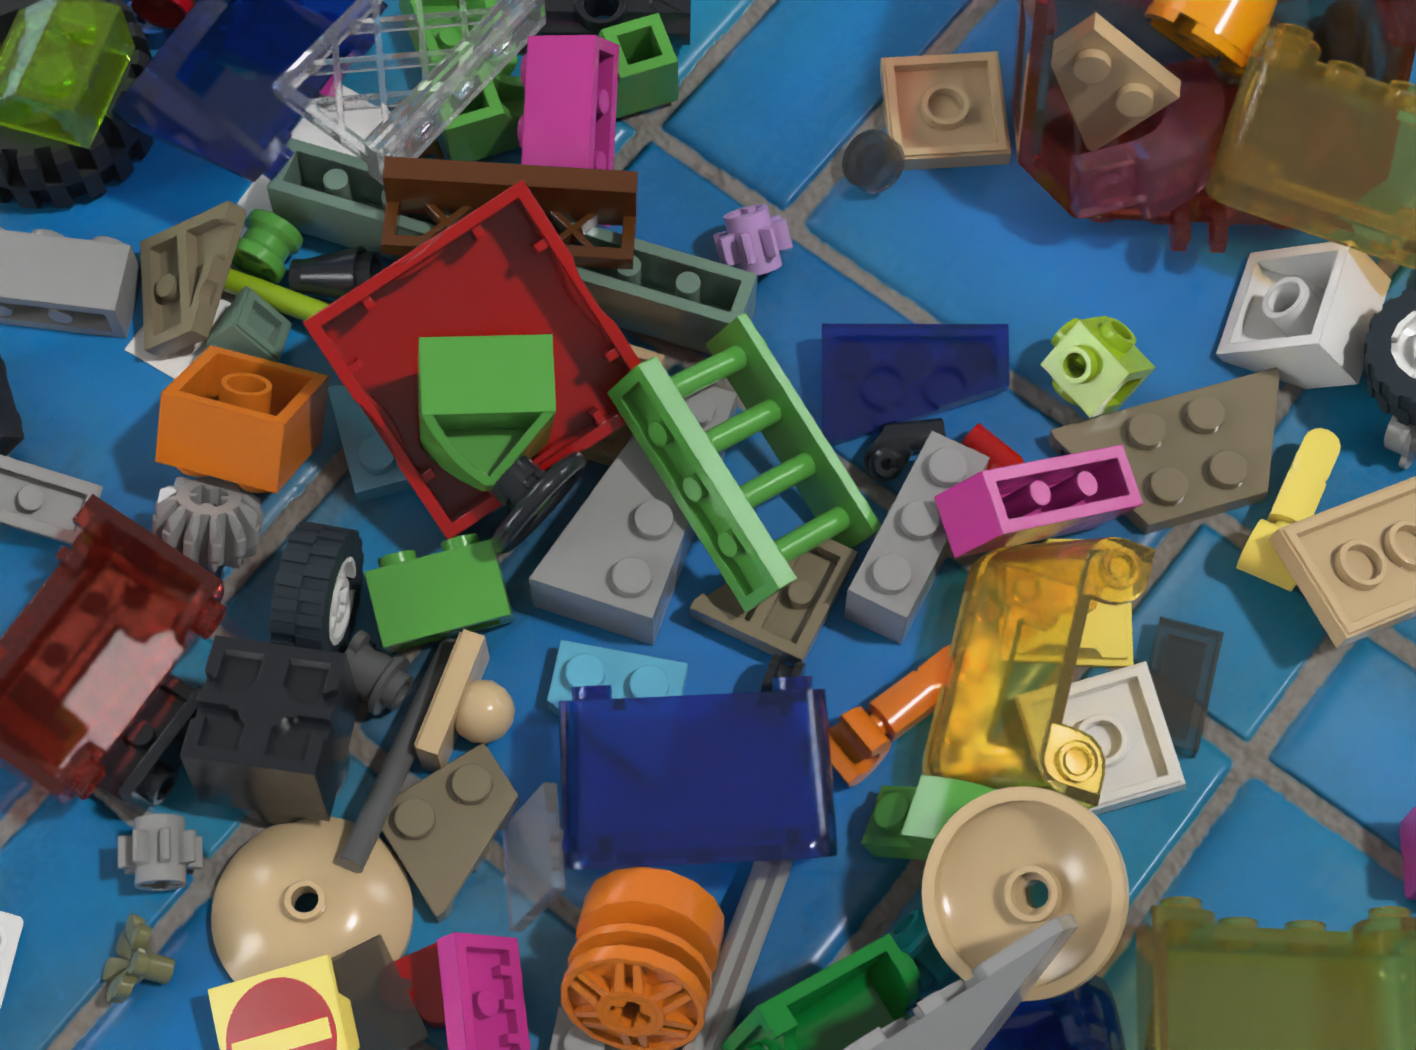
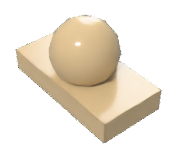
M463 629L462 633L459 632L414 743L422 768L436 772L447 765L459 735L472 743L488 744L502 738L513 723L515 714L513 698L504 687L493 680H481L490 659L484 635Z

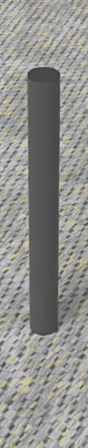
M448 637L441 639L341 852L338 863L349 871L355 873L363 872L417 755L414 743L455 645V639Z

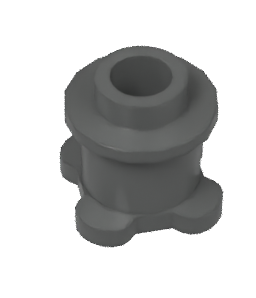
M360 630L351 639L345 652L358 698L368 704V712L373 715H379L386 708L394 711L405 700L413 683V677L407 674L409 660L403 656L394 659L378 650L376 644L370 641L371 635Z

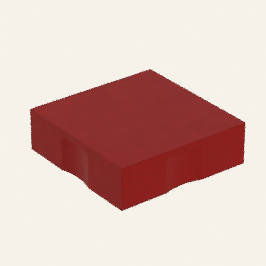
M524 180L509 187L302 322L354 401L360 405L396 459L397 465L447 540L455 537L502 506V504L490 494V491H481L447 473L432 461L419 446L417 393L419 337L552 334L556 414L548 444L531 458L543 471L571 452L590 448L626 424L607 392L641 363L615 321L608 317L599 307L582 281L575 266L573 256Z

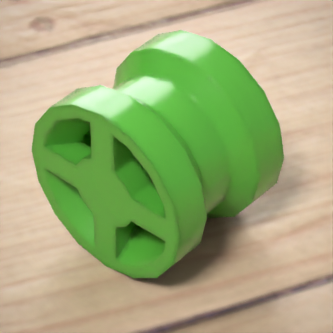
M253 209L244 221L246 231L239 238L232 264L244 273L279 284L286 272L284 264L288 256L298 253L304 239L292 224L280 216L263 209Z

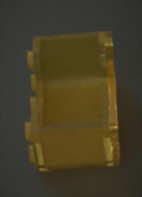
M1279 23L1277 27L1267 24L1251 49L1205 186V191L1211 198L1229 207L1416 270V84L1402 80H1393L1390 84L1365 77L1366 72L1362 68L1346 61L1331 60L1328 64L1319 62L1322 50L1316 42L1312 41L1314 34L1310 30L1292 23Z
M1177 896L1161 899L1160 905H1151L1136 929L1138 1050H1416V917H1411V910L1398 906L1372 908L1368 910V919L1355 923L1348 932L1326 931V924L1315 920L1291 921L1285 923L1284 929L1258 928V921L1253 918L1227 917L1217 920L1216 926V914L1210 910L1202 909V901L1200 899Z

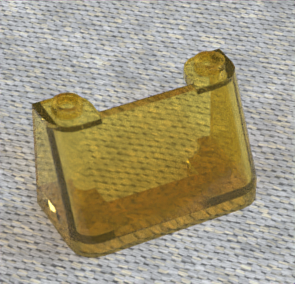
M1106 537L1000 547L990 550L974 562L968 573L922 763L923 774L968 781L997 790L1016 786L1038 787L1062 793L1078 801L1088 809L1097 807L1105 776L1106 760L1102 748L1093 736L1080 729L1062 724L1087 614L1096 609L1097 602L1119 606L1135 600L1142 594L1149 581L1156 549L1124 538Z

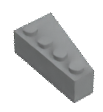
M710 385L684 398L704 431L737 415V393ZM634 435L529 577V584L534 607L654 646L696 533ZM727 449L718 453L722 460L724 459Z

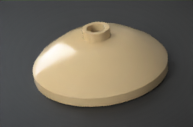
M1028 786L1007 787L983 794L959 809L943 826L934 840L926 860L922 878V907L925 922L936 949L948 966L964 981L974 977L971 971L980 963L1054 917L1072 913L1080 926L1022 1000L1038 1001L1055 998L1080 987L1099 972L1109 960L1119 943L1126 924L1129 909V882L1126 866L1115 839L1102 821L1087 807L1053 790ZM1039 881L1043 882L1048 889V900L1041 907L1034 905L1031 900V889Z
M330 817V821L306 818L291 823L275 824L250 839L226 866L218 882L212 903L211 930L214 945L223 967L234 982L324 955H331L338 992L350 999L351 1006L363 1001L378 990L380 975L384 969L392 962L404 956L411 938L414 921V903L411 886L402 864L392 849L378 837L363 872L355 873L343 868L338 863V859L355 823L337 817ZM313 893L318 896V903L313 910L306 913L295 910V902L302 894Z

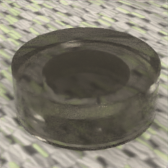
M877 129L864 131L853 138L848 144L842 159L843 173L850 183L866 193L883 192L890 188L900 177L905 162L902 146L885 132Z

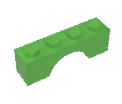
M659 13L601 29L599 37L620 45L616 118L679 100L678 60ZM482 64L428 80L435 120L450 160L476 161L520 147L517 127L520 117L524 114L525 87L522 84L521 76L504 75L492 69L488 64Z

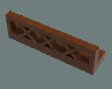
M385 156L382 179L386 207L381 238L382 254L405 256L509 187L524 180L549 221L562 232L559 236L573 256L575 266L633 269L638 212V171ZM400 213L427 214L437 224L422 236L398 235ZM597 224L623 226L621 248L594 247L583 235Z

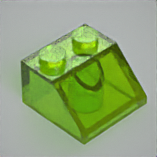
M41 0L19 10L0 50V125L90 149L135 49L121 6L98 0Z

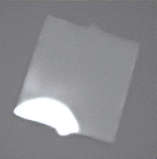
M544 782L502 828L505 859L504 885L507 887L509 929L511 932H523L566 889L562 852L564 832L560 828L557 783Z

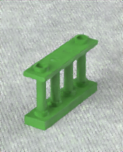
M745 312L737 316L705 344L712 354L711 357L669 377L663 365L655 356L638 364L611 388L607 394L745 612H748L797 579L788 564L789 562L829 539L854 549L877 533L882 525L774 358L764 338L759 334ZM727 378L747 410L704 431L684 398ZM761 431L781 464L739 486L718 453ZM795 485L815 518L773 541L753 508Z

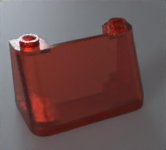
M94 494L89 497L72 519L73 523L83 529V531L74 540L71 550L63 545L58 551L56 558L59 566L0 639V767L63 804L68 803L75 796L85 800L92 794L101 782L107 769L102 762L199 636L204 640L208 639L218 628L228 609L221 603L225 591L223 580Z

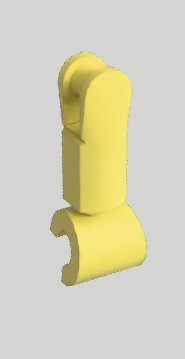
M1317 428L1305 435L1281 485L1267 520L1260 519L1240 555L1236 566L1237 569L1292 592L1296 583L1275 551L1269 538L1278 528L1314 515L1325 490L1326 481L1340 453V441L1333 432Z

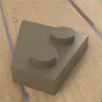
M228 200L140 241L145 351L164 358L209 338L246 218L244 208Z
M829 539L789 562L788 564L797 579L750 611H744L726 582L708 596L703 593L695 598L690 606V617L766 653L781 655L784 661L795 665L797 661L804 663L856 563L858 551Z
M481 743L398 794L381 831L438 923L449 916L454 908L453 901L472 871L477 872L490 851L491 841L499 830L504 829L520 803L517 792L485 743Z

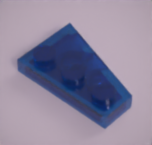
M822 323V433L831 447L880 432L889 423L914 421L1005 392L1010 385L1008 324Z

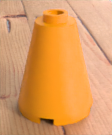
M1154 0L1145 11L1144 16L1152 19L1149 24L1155 30L1198 59H1201L1203 55L1212 59H1216L1219 56L1222 60L1216 69L1238 78H1247L1255 66L1278 0Z

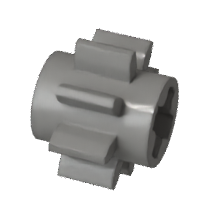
M160 813L139 816L134 819L133 836L117 837L118 869H125V875H135V888L140 890L168 891L183 888L186 886L187 869L203 868L202 836H196V830H186L185 817L181 815Z

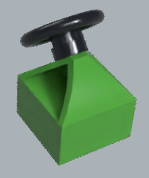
M552 334L419 337L417 359L419 446L432 461L447 473L481 491H490V494L504 507L508 506L512 509L495 532L491 543L495 552L499 554L508 553L523 542L547 518L575 485L586 468V457L583 453L577 451L564 456L546 473L531 460L535 454L548 444L556 414Z

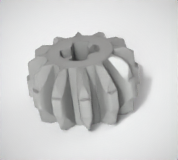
M183 476L176 477L174 486L160 489L159 498L155 503V514L152 517V534L155 536V546L164 550L166 561L173 563L184 561L188 571H192L197 567H208L215 573L218 566L221 565L240 568L243 558L255 556L257 545L260 543L263 524V510L261 509L260 498L240 488L237 483H230V481L223 479L198 477L192 480Z

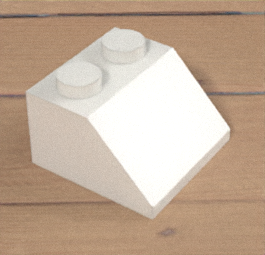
M1353 239L1250 253L1216 355L1223 362L1256 373L1277 367L1280 381L1304 389L1359 384L1364 363L1365 334L1369 333V322L1375 313L1379 314L1382 310L1391 279Z

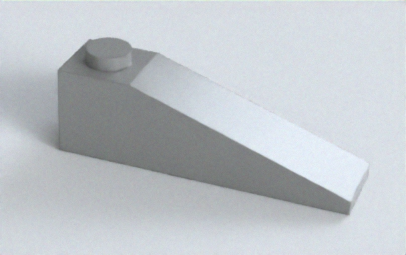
M1072 913L1054 917L980 963L971 971L974 977L965 983L960 979L919 1001L912 1010L915 1015L907 1021L904 1018H900L882 1029L877 1027L843 1050H984L1080 925Z

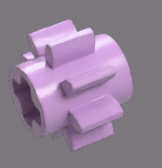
M766 204L742 207L723 216L727 231L713 234L720 263L724 262L728 266L736 265V268L758 275L769 273L782 266L779 251L793 247L786 219H781V215L770 217L768 205Z

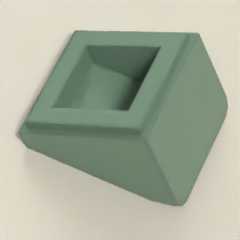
M245 286L239 291L210 334L205 347L207 349L212 345L279 363L292 323L251 288Z

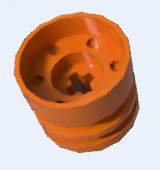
M640 866L616 869L596 879L585 895L576 928V943L570 951L568 968L564 972L561 983V1005L571 1022L591 1038L622 1050H674L692 1042L704 1027L707 1002L711 995L712 974L717 967L724 935V914L715 898L695 881L669 870Z

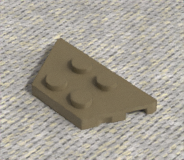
M1277 367L1054 428L1051 429L1048 441L1051 448L1058 455H1061L1063 452L1069 455L1123 444L1143 501V505L1123 515L1145 535L1263 502L1269 487L1280 374Z

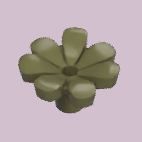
M134 913L129 914L127 917L125 930L121 932L118 938L116 953L119 954V957L109 958L103 968L102 980L111 981L106 994L107 1002L123 1003L131 994L133 987L143 979L166 985L174 971L175 960L173 958L152 952L148 941L152 927L146 925L145 919Z

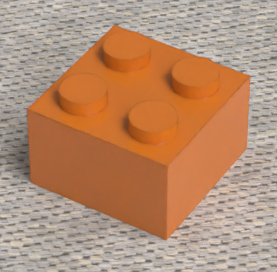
M210 345L161 392L155 462L177 467L181 473L188 476H211L237 483L240 488L249 492H272L277 494L321 444L329 375Z

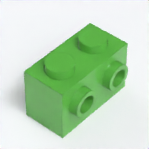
M475 533L457 536L440 543L442 552L417 558L415 550L395 552L380 557L377 560L379 568L364 572L382 646L389 654L438 642L444 637H457L459 632H463V629L476 632L515 622L498 554L491 545L492 539L480 542L478 534Z

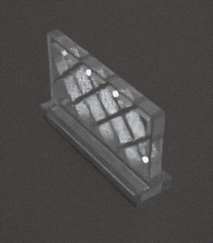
M356 0L272 85L273 95L368 165L369 175L383 185L382 176L385 156L418 158L527 44L528 36H535L546 24L545 0H499L492 8L466 10V1L459 0L460 10L423 13L422 0H415L417 14L380 17L379 7L383 0ZM373 12V17L367 18ZM468 25H475L470 31L468 30ZM462 27L463 38L454 48L427 51L425 29ZM418 29L420 51L383 54L382 32ZM375 34L376 55L340 58L339 45L349 35ZM332 53L333 59H326ZM428 66H435V67L429 72ZM411 67L422 68L423 80L413 90L387 92L385 70ZM378 70L380 93L343 96L341 73ZM334 74L335 97L309 99L296 90L308 76ZM388 107H396V108L389 114V112H388ZM381 108L382 122L366 139H363L345 125L344 111ZM337 112V119L329 113Z

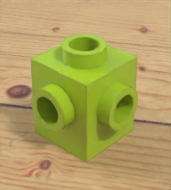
M1106 315L1086 319L1074 318L1067 322L1053 336L1051 344L1055 348L1040 364L1053 378L1052 385L1056 392L1067 402L1079 406L1090 418L1118 411L1156 368L1134 345L1136 338L1132 331L1119 320L1107 317Z

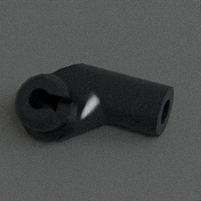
M935 418L886 424L865 452L864 466L866 472L877 481L886 482L896 478L912 454L922 450L931 431L946 437L943 419Z

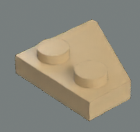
M1097 12L1056 38L1050 44L1048 60L1086 148L1091 152H1095L1180 97L1181 80Z

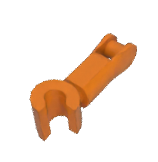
M958 644L943 647L919 666L917 671L910 672L872 700L866 711L862 706H857L841 714L839 717L841 721L838 724L810 737V740L849 787L856 786L878 767L889 752L892 742L933 713L937 707H940L962 692L967 686L969 677L972 675L975 667L972 653L964 646Z

